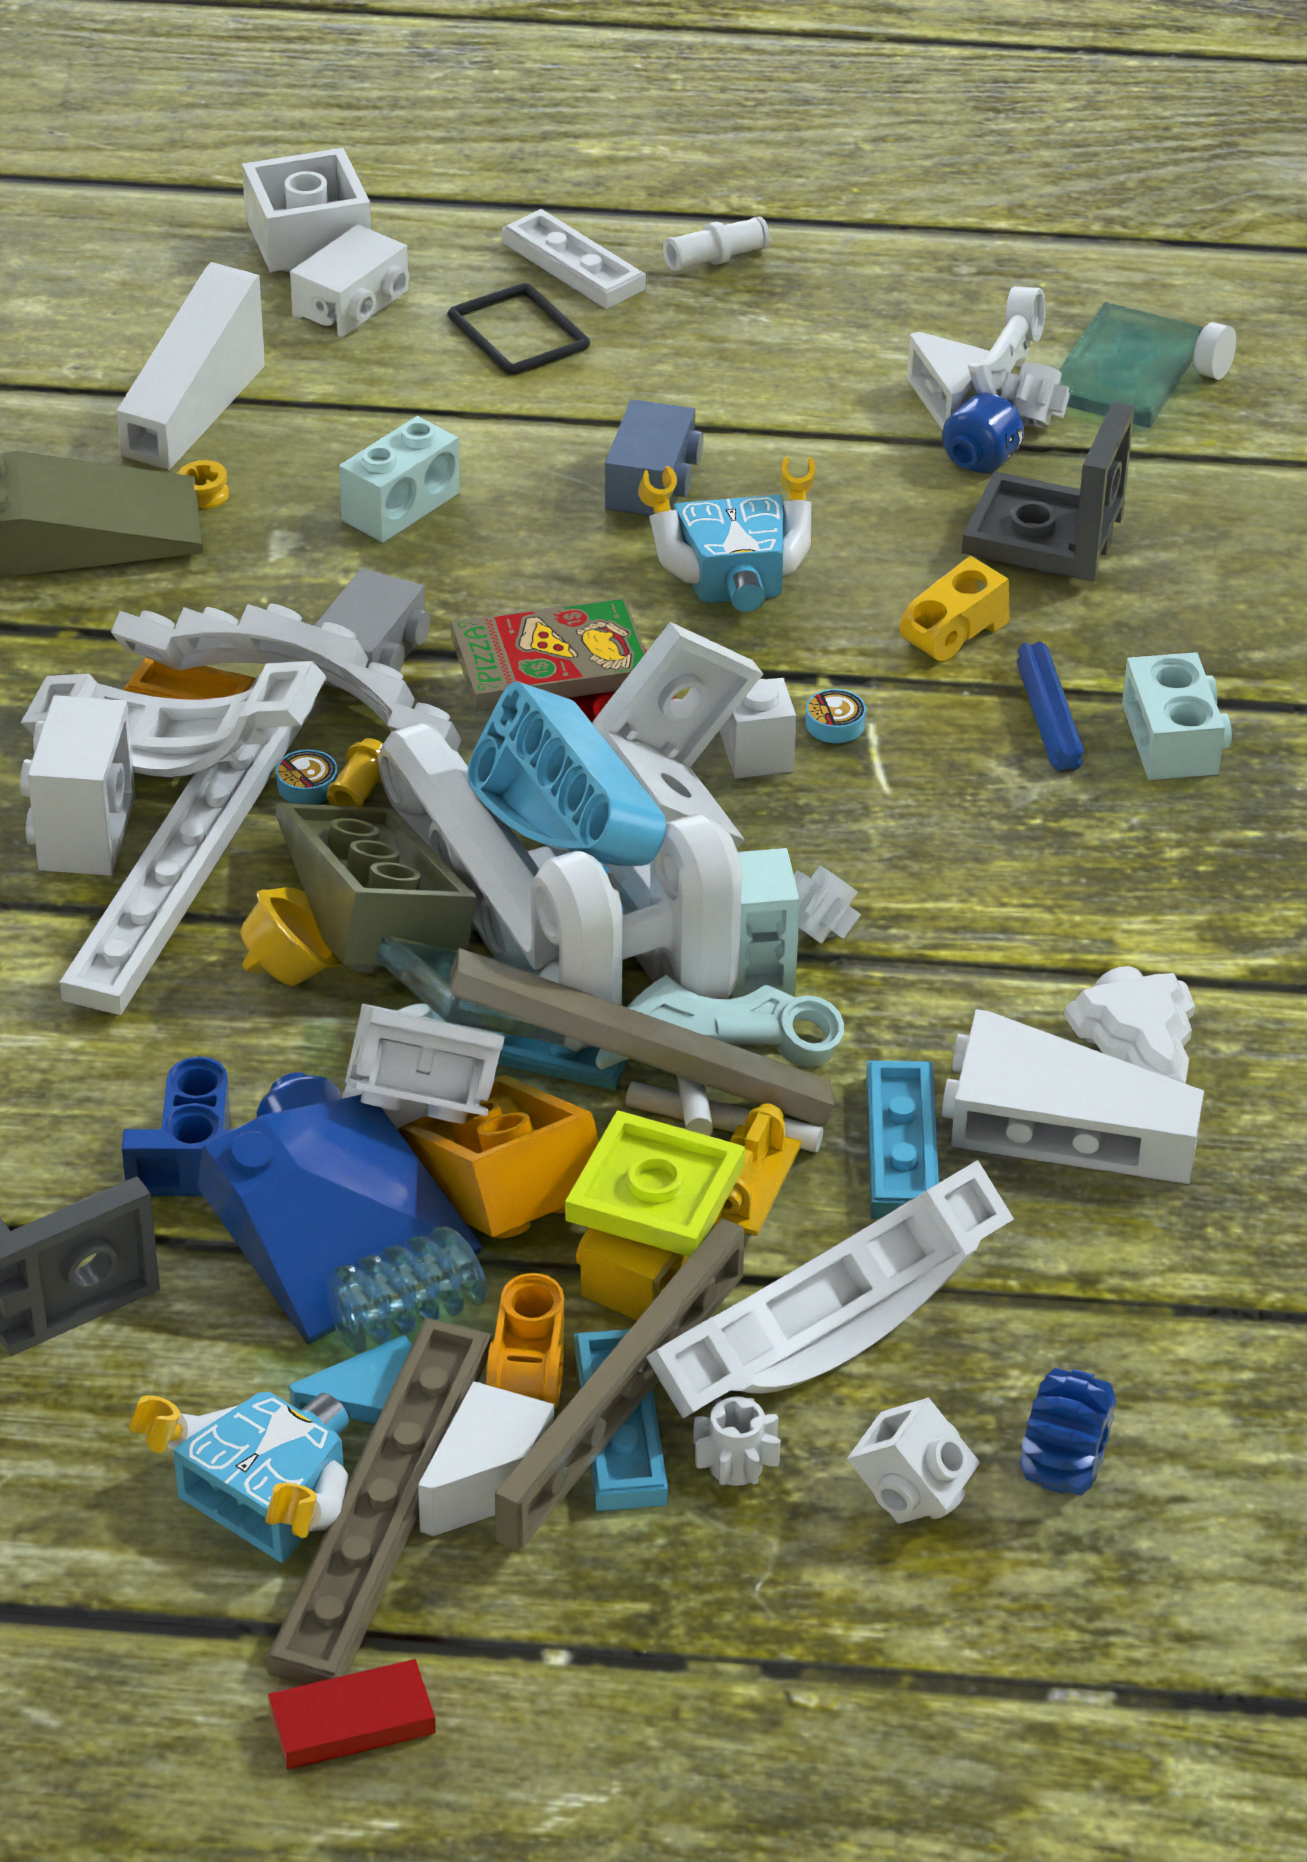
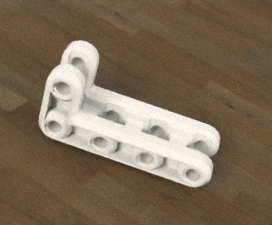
M419 723L390 733L378 752L379 773L386 795L398 814L477 896L472 925L497 962L622 1006V960L635 956L653 982L667 975L677 984L697 995L712 999H728L737 985L739 976L742 871L734 841L728 830L720 822L701 814H693L667 822L663 844L653 861L644 866H617L602 863L610 868L609 873L606 874L602 865L595 857L581 851L567 852L548 845L526 851L512 829L492 813L470 788L467 775L468 766L459 753L449 747L435 728ZM622 905H623L624 907H626L625 910H624V912H623V914H622ZM542 1028L553 1043L578 1052L593 1047V1045Z

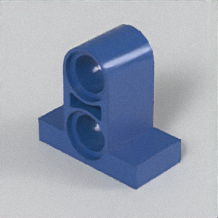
M190 1057L177 1062L170 1069L166 1081L161 1129H124L122 1158L125 1181L137 1176L151 1193V1196H203L197 1187L203 1145L234 1130L231 1129L227 1073L220 1062L208 1057Z

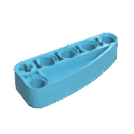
M519 681L512 682L506 687L472 753L467 771L469 786L484 805L503 823L523 836L567 852L581 851L595 857L599 862L617 866H644L653 861L664 841L666 832L665 816L579 706L571 699Z

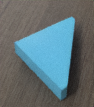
M403 1335L289 1385L290 1402L295 1408L302 1410L317 1395L327 1393L342 1404L345 1410L349 1412L350 1419L376 1424L412 1344Z

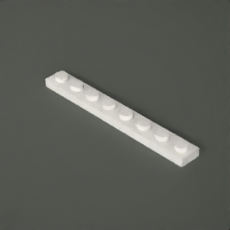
M260 674L257 676L256 680L254 681L250 689L254 688L258 678L260 677ZM314 700V702H313V707H312L310 713L312 712V710L314 709V707H315V705H316L315 700ZM310 713L305 717L301 726L279 727L269 744L247 745L237 761L217 762L193 775L60 980L62 1001L122 1015Z

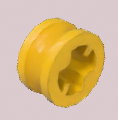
M197 460L184 465L177 472V474L195 476L196 485H194V490L197 492L199 509L218 507L229 498V487L226 484L227 471L220 463L211 460Z

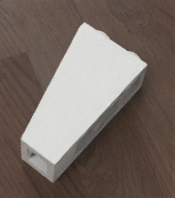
M210 262L204 269L117 409L120 453L122 457L170 470L265 367L260 277L258 274Z
M975 1010L970 1035L958 1034L956 1040L952 1073L961 1074L960 1079L948 1078L944 1092L942 1118L953 1120L951 1147L1190 1184L1204 1090L990 1011Z

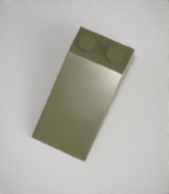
M22 451L0 453V578L204 553L197 492L194 490V485H196L195 476Z
M277 803L275 815L322 939L346 968L362 973H375L380 971L381 966L404 967L418 974L434 975L438 974L441 968L452 967L459 948L468 950L477 896L394 808Z

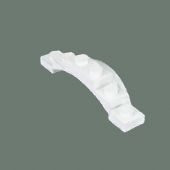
M247 604L239 625H237L238 620L232 615L211 607H206L203 613L183 607L176 626L168 618L154 612L142 611L140 617L119 611L112 628V635L124 651L159 662L179 671L221 663L266 664L313 661L326 676V681L360 699L384 721L391 732L421 723L435 728L452 750L457 751L461 742L453 723L449 721L450 715L445 711L425 703H416L415 708L412 709L415 699L406 682L402 680L403 675L399 671L376 662H370L368 669L365 668L369 659L358 640H356L357 635L354 632L331 622H324L322 628L301 622L302 617L298 613L281 605L269 604L267 610Z
M313 661L266 663L254 688L228 697L205 700L161 698L128 692L99 684L90 674L46 676L21 724L34 737L37 720H46L53 695L127 701L134 772L159 777L184 776L202 771L217 762L237 761L247 745L269 744L279 727L301 726L305 717L310 713L313 702L326 676Z
M977 1160L806 1264L647 1355L646 1358L683 1419L731 1390L763 1394L797 1386L850 1360L891 1332L932 1297L977 1250L981 1239L1008 1224L1014 1218Z

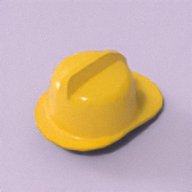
M283 887L270 890L262 889L257 892L258 903L242 924L240 930L243 943L249 951L242 963V968L245 972L255 974L268 972L279 982L292 987L303 983L325 968L343 966L341 961L323 941L304 891L298 888Z

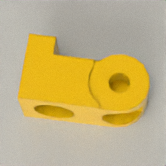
M970 555L909 604L900 622L899 631L901 637L938 661H946L952 658L967 639L970 640L986 628L990 632L995 633L1010 622L1009 579ZM978 580L986 585L980 592H978Z

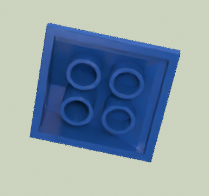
M362 1094L262 1115L204 1144L202 1149L197 1182L198 1189L307 1344L322 1338L480 1254L482 1250L480 1242L383 1109L360 1102Z

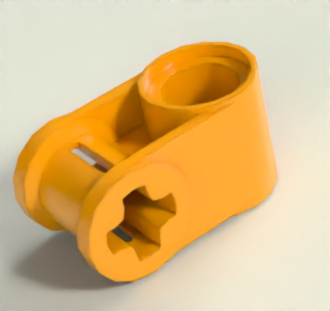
M539 1273L522 1274L512 1278L504 1286L501 1293L495 1338L491 1340L489 1348L486 1385L554 1404V1409H558L562 1388L565 1345L564 1295L561 1286L551 1277Z

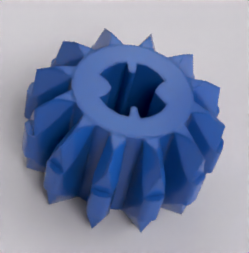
M1054 1368L1045 1376V1379L1040 1382L1036 1399L1033 1400L1031 1414L1026 1423L1025 1437L1021 1445L1023 1452L1020 1465L1026 1480L1041 1484L1043 1489L1064 1494L1066 1491L1083 1495L1092 1487V1483L1097 1479L1099 1467L1104 1459L1105 1449L1110 1440L1109 1434L1114 1420L1113 1412L1117 1400L1111 1383L1094 1378L1095 1374L1073 1369L1071 1372Z

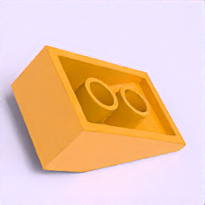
M505 1074L494 1078L488 1101H480L479 1105L489 1110L487 1116L468 1112L465 1124L423 1116L397 1129L464 1222L494 1238H509L519 1235L531 1227L530 1221L551 1212L565 1213V1201L599 1143L592 1112Z

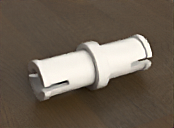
M760 216L727 225L713 222L706 224L702 231L666 238L663 242V255L667 266L673 271L709 261L714 265L728 262L733 255L766 249L770 242V232L765 220Z

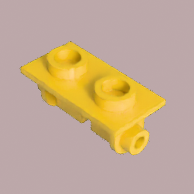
M762 1104L760 1107L752 1109L746 1117L745 1126L738 1124L730 1140L732 1143L745 1146V1166L722 1208V1218L742 1226L743 1233L754 1236L759 1235L802 1144L800 1140L785 1137L783 1113L773 1104Z

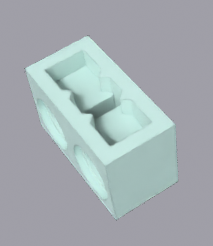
M416 416L340 464L341 520L383 543L459 494V438Z
M1198 653L1127 658L1122 706L1148 780L1219 775L1222 750L1229 749L1231 746V724L1228 714L1220 713L1218 710L1215 679L1212 675L1206 676Z
M787 848L738 852L742 871L739 976L737 985L731 993V999L746 996L764 985L776 988L789 995H795L800 899Z

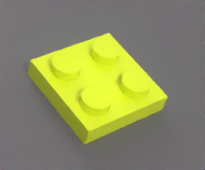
M617 1110L565 1201V1221L690 1257L708 1236L745 1166V1146Z

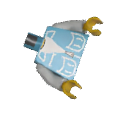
M788 456L782 461L780 481L783 489L789 493V501L783 502L782 495L780 494L674 503V510H671L669 503L677 484V476L674 470L669 466L664 468L662 481L665 489L654 488L649 482L648 471L645 470L638 487V495L643 503L653 507L654 514L649 516L661 565L685 583H691L699 599L706 603L731 601L735 609L741 612H750L761 607L765 598L777 597L782 593V576L793 574L810 550L812 502L806 501V493L814 485L816 469L814 460L808 457V473L802 478H795L789 474Z
M259 1392L240 1405L200 1416L182 1414L176 1405L162 1397L146 1395L140 1398L128 1429L132 1433L148 1434L146 1446L154 1453H163L167 1448L174 1449L178 1498L280 1563H283L290 1557L302 1539L307 1537L309 1531L327 1530L341 1512L349 1477L344 1469L342 1440L338 1434L348 1426L349 1417L342 1404L333 1396L327 1393H320L300 1411L271 1392Z

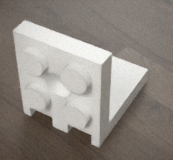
M669 622L592 724L661 809L666 823L693 814L705 815L720 822L731 835L736 849L740 847L745 840L690 767L762 677L763 673L753 660ZM691 687L683 699L672 700L676 693Z

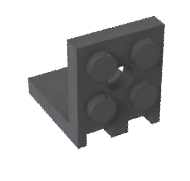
M1112 401L1083 463L1081 489L994 471L963 533L961 553L981 557L990 562H1004L1037 569L1046 574H1060L1094 582L1098 572L1100 554L1106 556L1112 543L1114 522L1121 523L1123 518L1135 405ZM1032 522V523H1038V524H1037V525H1032V524H1027V523Z
M137 1176L12 1231L9 1230L0 1218V1342L10 1356L16 1355L160 1290L151 1193ZM96 1254L89 1263L77 1268L85 1258Z

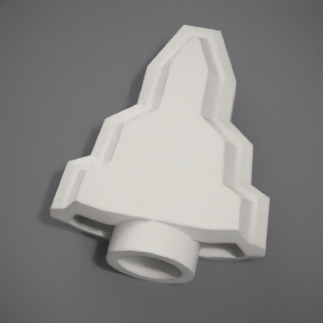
M1130 966L1118 967L1102 975L1096 982L1095 987L1083 990L1075 1001H1072L1065 1007L1064 1017L1077 1036L1086 1039L1088 1043L1096 1044L1103 1054L1186 1084L1189 1058L1183 1046L1191 1038L1192 1029L1188 1019L1194 1015L1195 1004L1187 984L1183 981H1178L1174 973L1143 977L1136 968Z

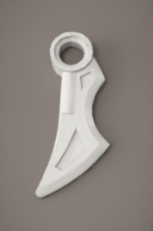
M1014 286L1011 289L1006 304L1005 328L992 349L983 359L967 364L977 394L986 392L1001 396L1006 374L1011 373L1014 367L1021 368L1027 358L1030 343L1040 340L1046 315V301L1043 289Z

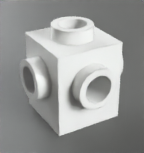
M930 1398L880 1412L847 1458V1461L875 1494L877 1502L891 1514L898 1524L926 1516L938 1519L950 1513L963 1500L965 1496L963 1487L980 1464L979 1460L960 1438L956 1428L945 1419Z

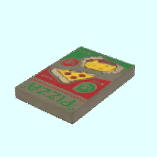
M625 597L451 621V638L475 711L494 709L506 687L516 681L565 698L617 691L646 654Z

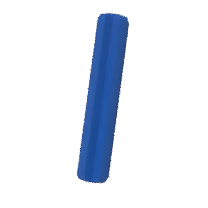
M1040 641L1033 645L1025 642L1017 650L1019 658L1016 663L1051 766L1059 772L1067 768L1075 771L1083 763L1081 756L1084 749L1049 648Z

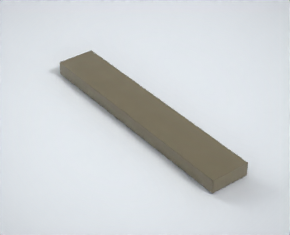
M459 948L451 967L449 993H452L451 996L759 1105L773 1104L782 1113L819 1126H826L834 1108L831 1080L461 948Z
M724 1218L718 1222L495 1492L497 1542L516 1551H519L520 1548L527 1544L659 1381L646 1356L709 1319L743 1277L745 1235L742 1226Z
M424 1318L346 1486L341 1512L331 1526L327 1528L266 1659L269 1675L306 1685L348 1674L418 1518V1484L473 1381L478 1382L488 1361L492 1334Z

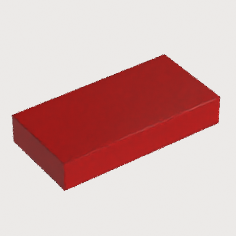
M416 1659L268 1693L269 1711L287 1770L436 1734L435 1715Z

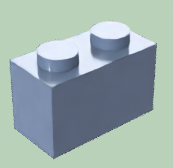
M630 399L605 462V509L653 515V507L641 501L638 495V487L645 470H647L651 485L657 489H665L662 481V473L665 466L672 468L677 476V484L669 501L671 510H674V503H677L678 497L686 498L688 496L692 477L691 464L699 465L704 442L703 432L695 431L696 408Z

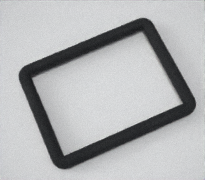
M520 283L455 305L448 310L447 314L456 326L508 374H518L578 353L590 346L589 338L528 283ZM525 293L572 336L576 342L512 364L461 315Z

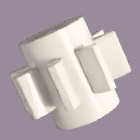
M1026 362L1022 364L1019 375L1013 373L1006 374L1000 397L1010 401L1017 408L1023 425L1034 428H1048L1051 415L1064 418L1070 393L1068 386L1059 385L1062 373L1059 370L1043 364Z
M821 865L818 866L811 878L797 870L794 878L800 899L798 928L821 944L831 931L845 939L861 916L859 912L849 906L858 894V891Z
M730 1397L724 1400L716 1399L710 1418L696 1416L694 1419L693 1443H695L696 1468L709 1467L712 1475L719 1480L720 1485L739 1486L748 1483L757 1484L763 1464L778 1466L780 1463L779 1417L777 1414L765 1415L763 1409L754 1402L753 1398Z

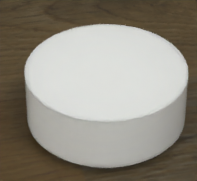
M1212 322L1201 331L1194 350V367L1199 375L1220 380L1227 374L1236 351V332L1234 328Z

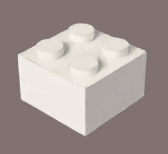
M344 148L242 164L245 218L270 273L277 271L290 272L357 224L371 230L370 201Z
M53 695L46 720H37L35 725L33 760L25 759L21 769L22 797H30L31 802L26 820V841L28 844L36 845L38 870L112 876L136 797L127 701Z

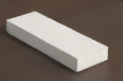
M542 209L502 228V242L504 245L605 309L646 290L645 273Z

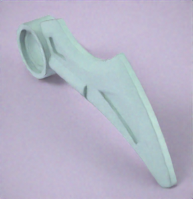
M665 975L646 988L627 1007L731 1045H776L778 1052L787 1061L807 1068L822 1066L829 1061L844 1035V1022L841 1014L830 1002L821 997L810 995L795 998L768 985H764L743 997L712 999L686 990ZM799 1020H808L817 1024L822 1029L825 1040L820 1043H808L800 1039L794 1032L793 1023ZM600 1048L595 1061L597 1067L603 1070L629 1058Z

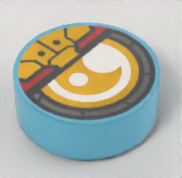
M841 689L823 690L810 697L806 704V729L813 737L823 742L833 744L846 743L858 738L865 729L866 705L858 695L850 691Z
M317 750L292 752L284 756L276 767L278 792L282 798L294 804L316 805L326 801L327 789L338 776L335 760L330 755Z

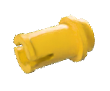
M367 738L350 746L346 754V765L327 789L326 798L331 805L363 807V803L376 784L382 782L378 765V752L383 745L382 742Z

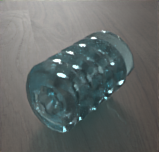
M449 1226L434 1228L427 1237H411L403 1244V1247L400 1245L386 1247L379 1254V1257L376 1255H366L361 1257L354 1266H338L330 1273L328 1282V1302L337 1333L347 1347L353 1352L360 1354L366 1350L365 1330L376 1344L382 1345L391 1339L390 1322L400 1334L406 1336L415 1330L414 1312L422 1322L425 1317L439 1320V1304L448 1315L456 1316L464 1309V1297L475 1306L482 1305L488 1299L485 1274L477 1256L459 1232Z

